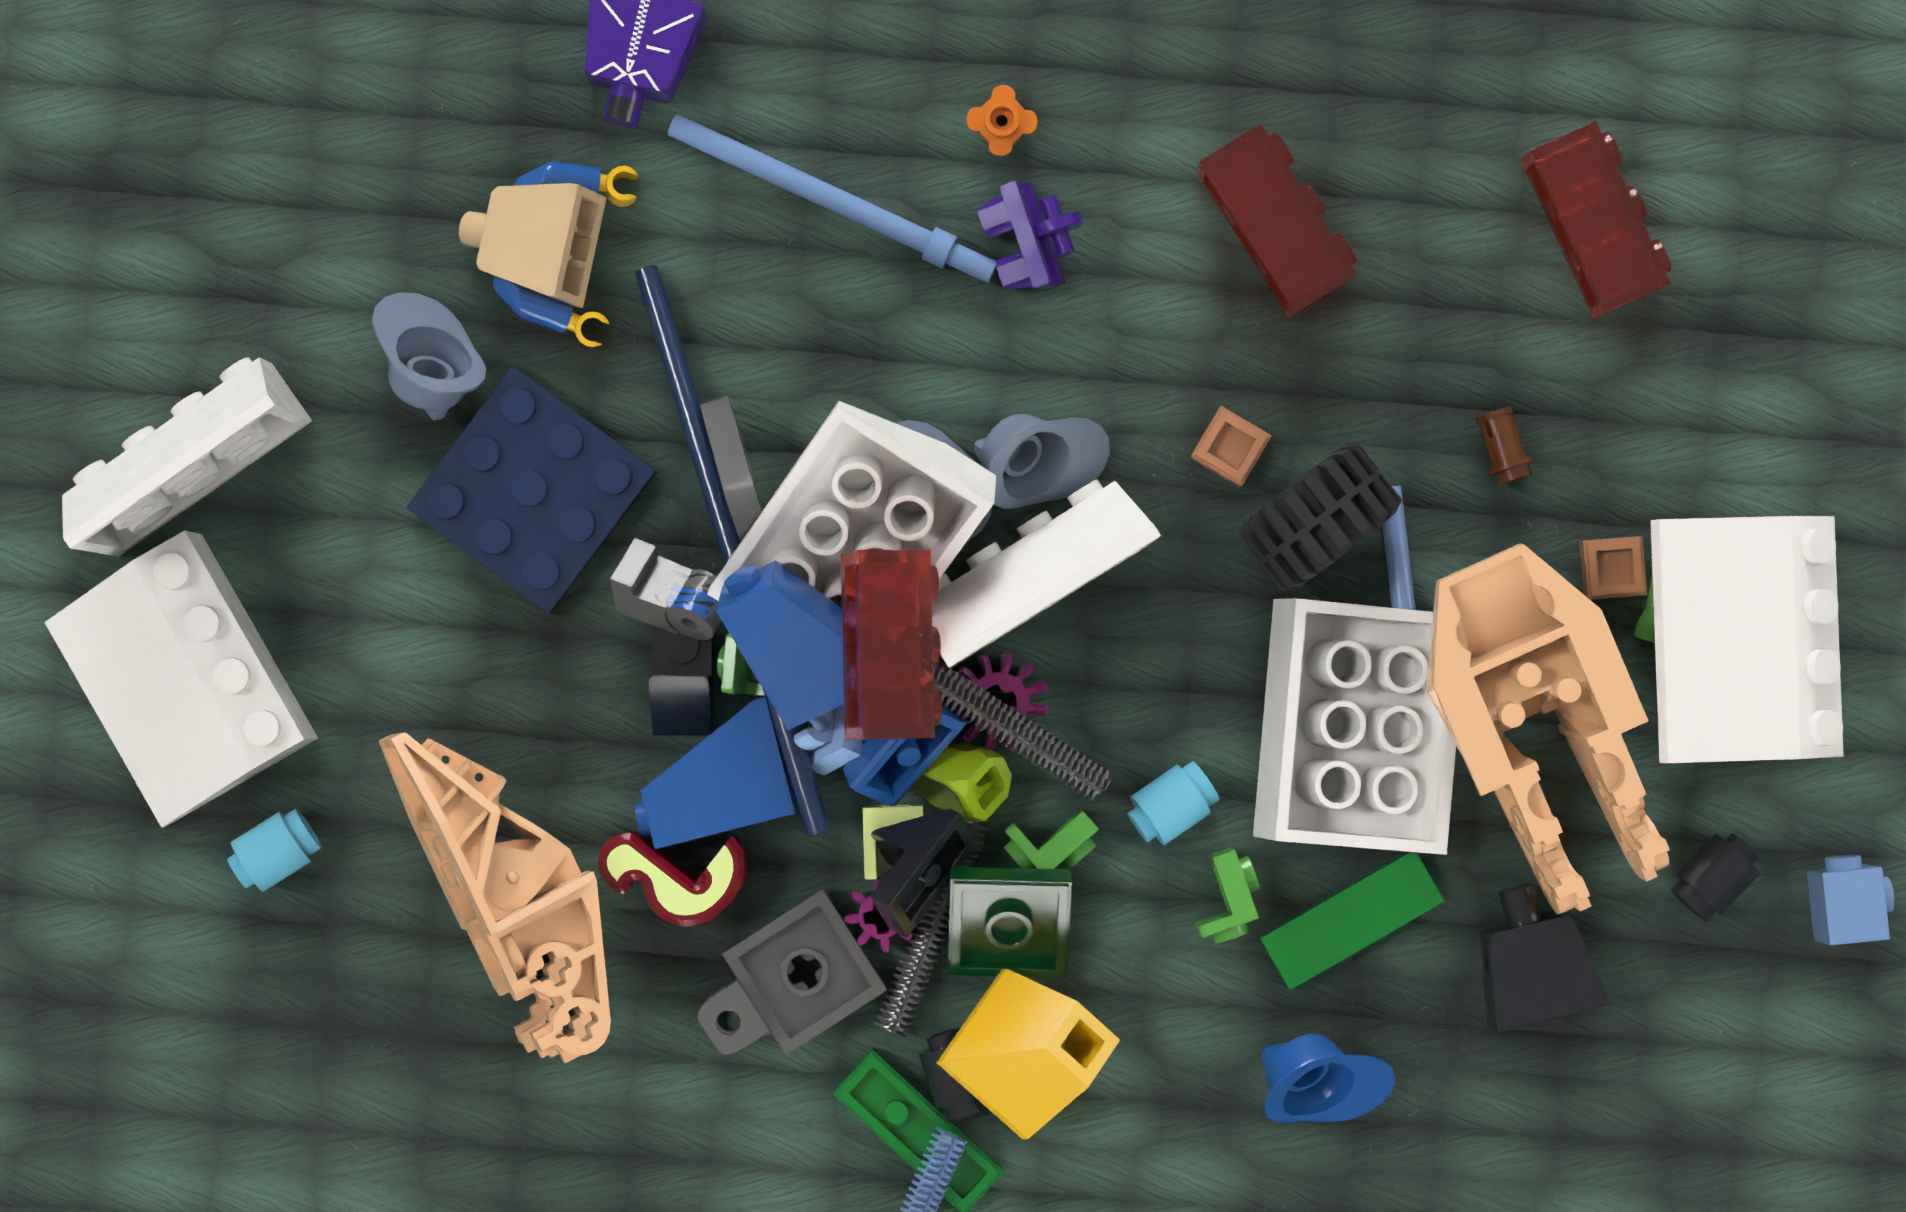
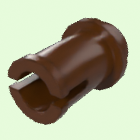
M1511 406L1475 418L1493 467L1488 470L1489 476H1496L1499 486L1533 475L1530 464L1535 462L1533 456H1526L1512 415L1513 410Z

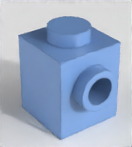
M1842 855L1824 858L1825 868L1806 870L1814 941L1827 945H1839L1890 939L1887 912H1892L1894 909V892L1890 879L1887 876L1883 877L1882 867L1862 864L1861 855Z

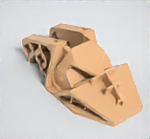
M1521 543L1437 580L1434 596L1427 693L1464 758L1479 795L1483 796L1494 791L1552 909L1556 914H1561L1572 908L1583 911L1591 907L1588 899L1590 894L1583 877L1574 870L1561 845L1558 834L1563 831L1558 819L1552 815L1538 781L1541 779L1537 772L1540 770L1537 762L1521 754L1503 733L1520 726L1526 718L1539 712L1545 714L1555 709L1561 723L1557 725L1560 734L1565 735L1633 871L1646 882L1658 877L1656 871L1668 866L1670 863L1667 853L1670 849L1666 839L1659 835L1653 822L1645 813L1643 796L1647 794L1621 735L1623 732L1648 722V718L1602 610L1527 546Z
M404 732L391 734L379 740L413 829L461 929L467 931L493 988L499 996L510 993L515 1001L532 993L536 996L537 1001L529 1007L531 1018L514 1026L519 1042L524 1045L528 1053L536 1049L541 1058L546 1056L552 1058L559 1054L563 1063L596 1051L605 1043L609 1035L611 1019L598 887L593 871L581 873L571 850L542 828L499 804L500 791L506 783V779L502 775L490 771L429 738L420 745ZM443 756H448L449 763L446 765L441 761ZM477 773H481L483 776L480 782L475 780ZM499 819L523 837V839H506L495 842ZM547 954L549 962L544 964L542 956ZM542 969L544 976L538 980L535 977L537 975L536 971ZM573 1008L574 1015L570 1017L568 1011ZM568 1025L569 1030L563 1033V1026Z

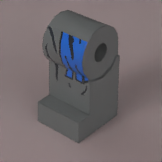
M634 538L610 578L616 612L674 634H682L697 640H709L712 638L722 621L716 612L718 600L707 594L708 589L717 578L716 575L701 569L692 570L657 555L656 546Z

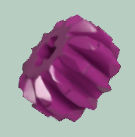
M1004 652L1002 654L1000 672L995 673L992 672L988 655L981 654L978 656V664L985 675L978 680L971 670L966 667H962L958 671V675H962L965 679L970 680L971 683L977 684V687L983 688V691H986V689L993 685H998L1002 693L1013 692L1016 705L1012 708L1014 709L1013 711H1018L1019 715L1026 716L1027 712L1038 716L1048 715V706L1029 704L1028 697L1047 691L1046 683L1037 682L1027 688L1022 684V681L1034 670V665L1030 662L1022 665L1014 677L1008 674L1013 661L1011 653ZM982 722L977 727L974 726V723L965 732L963 739L966 742L971 743L976 739L981 731ZM993 730L987 735L985 749L995 751L997 737L995 739L992 738Z

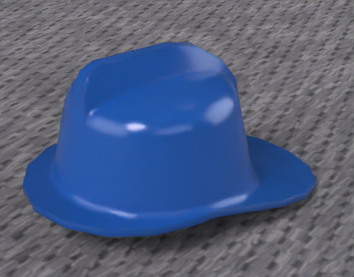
M1309 1033L1287 1043L1268 1045L1261 1053L1265 1066V1078L1270 1091L1264 1103V1110L1267 1118L1276 1123L1296 1121L1336 1122L1359 1117L1382 1104L1392 1092L1396 1080L1392 1066L1383 1059L1367 1055H1346L1333 1041L1321 1034Z

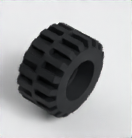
M1358 442L1346 444L1246 519L1238 535L1281 591L1293 590L1327 568L1396 513L1402 499Z

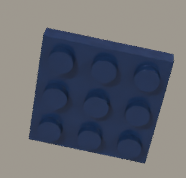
M512 365L406 508L545 612L552 614L657 472Z

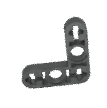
M727 395L702 403L700 408L724 495L741 542L764 509L730 398Z

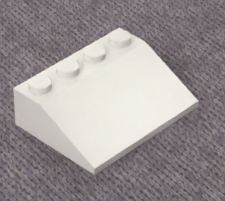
M249 357L239 360L222 372L220 379L223 383L205 396L199 391L178 402L171 409L174 417L156 430L152 426H147L128 437L122 443L125 451L106 464L103 460H99L78 472L73 478L76 486L62 495L63 539L69 548L119 557L312 422L274 365L260 357L253 362Z
M838 401L714 580L707 594L719 601L724 581L732 573L748 565H755L759 569L776 560L893 644L993 506L995 501L996 475L946 443Z
M1098 479L1067 497L1072 508L1052 520L1046 510L1017 528L1018 533L1022 537L1021 540L1003 551L997 542L982 549L966 560L971 571L953 582L950 581L946 573L943 574L914 614L947 667L952 668L1149 546L1161 536L1155 525L1116 481L1103 488Z
M1834 516L1651 520L1659 763L1844 757Z
M184 530L132 560L45 622L161 828L168 826L318 739L202 534Z
M1297 598L1273 599L1253 829L1254 837L1284 842L1447 855L1456 744L1427 693L1433 612Z

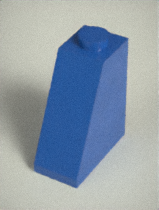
M776 560L759 569L755 565L745 566L732 573L724 581L716 612L788 730L896 681L899 654L894 645Z
M766 697L753 700L640 790L643 802L634 804L635 816L642 839L652 837L655 849L797 813L798 809L788 770Z

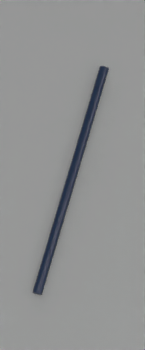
M646 266L635 271V275L723 562L726 565L741 542L724 495L701 412L700 402L658 266ZM763 690L807 835L812 837L831 831L807 750L800 748L794 742V735L801 732L798 725L788 730Z

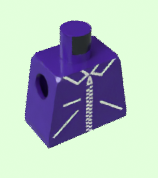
M590 0L585 75L591 84L610 89L603 120L619 126L637 128L645 97L671 103L706 25L708 16L703 3L691 0Z

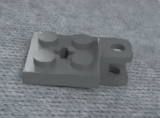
M821 889L722 953L737 979L712 994L701 1006L697 1019L717 1051L721 1054H731L740 1051L771 1031L787 1056L887 991V988L857 944V941L829 897ZM802 955L806 961L816 958L820 962L822 967L815 972L818 981L815 986L808 988L803 981L795 985L790 982L788 975L794 970V965L791 961L794 957ZM727 1010L735 1012L740 1018V1025L734 1030L723 1029L718 1023V1015Z

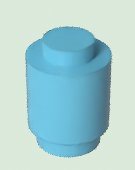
M1191 761L1183 768L1178 764L1130 796L1135 808L1127 814L1146 842L1156 837L1162 845H1166L1211 814L1209 807L1218 802L1220 798L1204 772L1194 761Z
M295 808L285 815L281 811L277 812L231 841L235 854L228 857L227 861L245 888L255 884L264 892L312 862L311 854L321 849L322 846L308 821Z

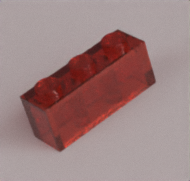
M1597 121L1530 150L1520 160L1593 320L1651 295L1671 284L1666 274L1671 272L1669 257L1659 240L1651 241L1642 222V219L1646 218L1643 200L1634 186L1626 187L1617 167L1622 162L1619 148L1609 132H1601Z
M1259 124L1201 160L1196 173L1287 318L1291 320L1350 283L1356 276L1351 266L1356 264L1357 260L1344 237L1340 233L1331 236L1319 217L1325 213V209L1311 185L1306 182L1300 186L1288 166L1293 163V158L1282 138L1276 132L1268 136L1262 124Z
M856 550L841 554L845 740L935 738V726L939 725L942 716V700L938 689H934L933 664H936L939 660L941 642L938 629L932 627V602H935L938 596L939 575L936 566L931 565V550Z

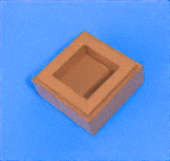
M1220 406L1191 454L1190 459L1241 488L1272 435Z
M1642 536L1584 540L1579 542L1583 593L1588 599L1596 600L1647 595Z

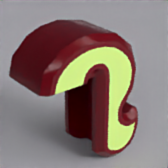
M637 831L625 832L607 840L599 851L597 863L602 879L615 892L625 894L633 888L634 880H639L649 907L663 921L682 927L711 921L734 901L744 885L748 872L747 851L736 834L730 837L698 879L661 850L655 849L654 845L647 839H642Z

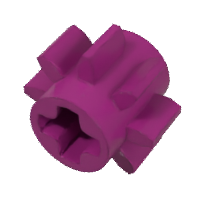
M877 877V879L874 880V892L877 889V885L881 879L880 877ZM854 889L851 895L856 902L861 904L859 912L846 915L844 917L845 922L850 924L860 923L864 931L858 938L857 944L859 946L865 944L871 936L880 939L883 952H888L890 947L889 937L897 932L891 929L879 930L876 921H867L865 912L873 910L875 905L871 899L873 893L866 896L861 891ZM910 933L908 937L899 934L901 937L908 940L912 938V933Z

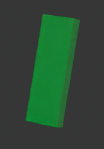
M1405 852L1261 935L1259 939L1287 988L1292 990L1445 902L1417 852Z
M874 1048L832 1093L920 1175H923V1173L917 1169L918 1166L926 1169V1166L920 1163V1161L929 1162V1159L924 1157L923 1154L932 1155L926 1147L935 1148L929 1140L938 1141V1139L932 1136V1133L941 1134L935 1127L951 1131L968 1141L964 1151H962L961 1158H959V1163L956 1165V1170L953 1172L950 1184L947 1185L948 1188L944 1192V1198L959 1212H968L1004 1173V1168L953 1121H946L944 1113L940 1109H936L933 1102Z

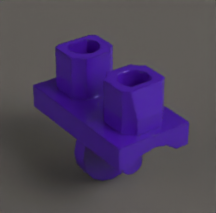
M1015 180L999 186L1002 195L978 208L977 212L988 238L996 239L1015 232L1021 251L996 260V268L1003 288L1005 290H1019L1032 287L1036 289H1052L1066 284L1057 255L1062 257L1075 251L1069 231L1083 224L1080 212L1076 211L1062 215L1056 195L1043 198L1038 202L1032 183L1019 184V181ZM1051 237H1052V240H1053V243H1054V246H1055L1057 255H1056V253H1055V250H1054V247H1053V244H1052V241H1051Z

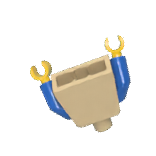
M550 161L518 177L514 186H497L491 192L487 214L473 211L465 213L459 225V239L464 246L479 248L476 261L478 269L494 275V291L520 318L559 333H563L565 329L571 330L576 333V337L582 344L589 347L602 345L601 343L589 341L583 337L581 325L588 318H597L606 324H609V321L598 312H587L582 316L572 312V306L583 308L606 197L612 204L619 207L630 206L637 198V196L632 194L623 195L618 193L613 188V182L621 178L636 181L638 174L633 168L628 166H618L606 175L600 174L598 167ZM598 191L605 192L606 197L598 194Z

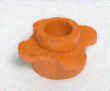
M1000 85L992 90L991 98L983 106L974 107L969 110L966 122L971 131L980 133L984 141L989 144V151L993 155L1003 157L1011 153L1012 145L1017 143L1023 134L1030 135L1036 130L1037 116L1031 110H1024L1015 100V91L1011 87ZM999 116L1007 118L1008 122L1005 126H999L996 123V119Z

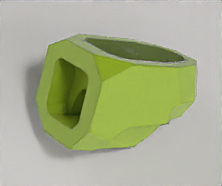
M964 742L947 746L912 788L936 808L942 811L951 808L959 812L964 821H986L1008 797L1012 774L1003 756L993 750Z

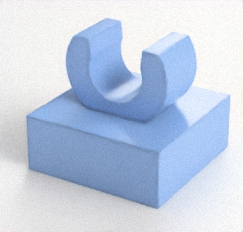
M855 699L809 720L808 728L794 735L795 744L807 750L814 772L826 775L861 755L865 702Z

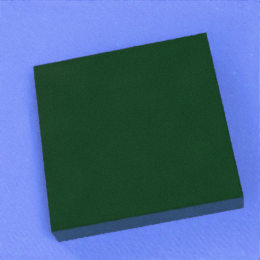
M951 867L948 975L997 976L1001 970L1009 969L1024 977L1067 978L1072 888L1071 870Z

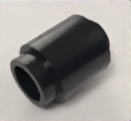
M1733 833L1726 840L1714 834L1676 874L1679 881L1670 891L1691 912L1706 923L1715 913L1721 916L1760 875L1759 871L1753 866L1759 856Z
M960 1027L927 1037L926 1040L929 1048L918 1053L935 1108H942L946 1121L958 1120L988 1109L936 1063L960 1030Z

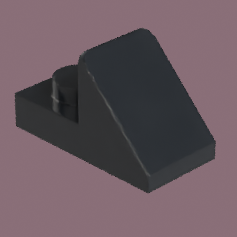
M652 625V675H648V689L653 735H710L713 733L714 635L709 640H697L682 634L677 635Z
M951 808L878 828L871 833L885 861L893 866V868L883 874L871 899L888 928L905 937L910 935L949 883L951 867H961L976 846L961 814Z

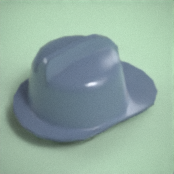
M403 292L386 296L375 306L372 325L375 335L388 358V380L394 394L403 402L413 407L424 409L432 420L437 421L444 418L448 409L455 406L464 397L466 392L477 389L484 382L487 368L463 326L447 307L435 299L424 295Z
M1013 414L1001 420L986 438L977 440L974 443V452L981 461V466L996 475L994 505L1003 509H1013L1030 504L1067 498L1096 480L1106 466L1110 454L1109 437L1102 426L1088 418H1066L1046 422L1030 414Z

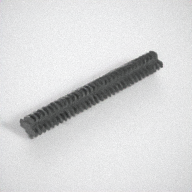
M920 647L912 649L908 657L902 659L898 669L901 668L902 670L901 679H904L908 674L907 683L909 684L915 678L913 687H916L921 682L919 691H922L927 686L925 695H928L933 690L931 698L935 699L939 694L938 703H941L945 698L944 707H947L951 702L950 711H953L957 706L956 715H959L964 710L962 719H965L970 714L969 723L976 718L975 727L982 722L981 731L988 726L986 734L989 735L994 730L992 738L995 739L1000 734L998 742L1002 743L1006 738L1004 746L1008 747L1012 743L1010 750L1014 751L1018 747L1016 754L1019 755L1024 749V759L1030 753V763L1036 757V767L1042 761L1041 770H1044L1048 765L1047 774H1050L1054 769L1053 778L1061 774L1059 782L1066 778V786L1070 782H1072V790L1078 786L1076 793L1079 794L1084 789L1083 797L1085 798L1090 793L1089 801H1092L1101 791L1107 790L1111 782L1110 779H1107L1110 771L1103 770L1104 767L1097 766L1096 762H1091L1090 758H1085V755L1079 754V751L1073 750V747L1067 746V743L1061 742L1062 740L1056 738L1055 735L1045 731L1042 727H1037L1038 724L1031 723L1032 720L1025 719L1026 716L1019 715L1018 711H1013L1012 707H1007V704L1001 703V700L995 699V696L989 695V692L983 691V688L977 687V684L971 683L970 680L965 679L962 675L958 676V672H952V668L946 667V664L940 663V660L934 659V656L928 655V652L922 651Z
M990 818L986 821H964L976 846L961 867H970L969 865L976 863L972 858L978 857L975 851L981 850V847L977 845L984 843L980 837H986L987 834L983 830H989L990 827L985 823H992ZM950 881L925 913L923 919L919 921L921 925L914 928L918 933L911 932L915 940L907 939V942L912 947L905 946L904 948L910 953L901 954L907 959L906 961L899 959V963L904 965V968L896 967L901 972V975L893 974L899 981L891 980L890 983L896 986V988L888 987L893 996L886 994L885 997L891 1001L890 1003L882 1002L883 1005L888 1007L887 1010L880 1008V1011L885 1016L877 1015V1018L882 1023L874 1022L875 1025L904 1038L907 1035L903 1032L910 1030L906 1025H910L913 1022L909 1018L915 1017V1014L911 1011L918 1009L914 1004L921 1002L917 998L923 996L920 990L926 989L923 983L929 982V979L925 976L932 974L928 969L934 968L931 962H936L937 958L934 955L940 954L936 948H942L943 945L939 941H945L946 938L942 934L948 933L944 928L949 927V922L947 921L949 920Z

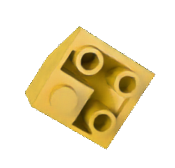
M1003 969L936 1063L1021 1139L1025 1140L1034 1135L1090 1086L1120 1039L1078 1001L1009 969Z

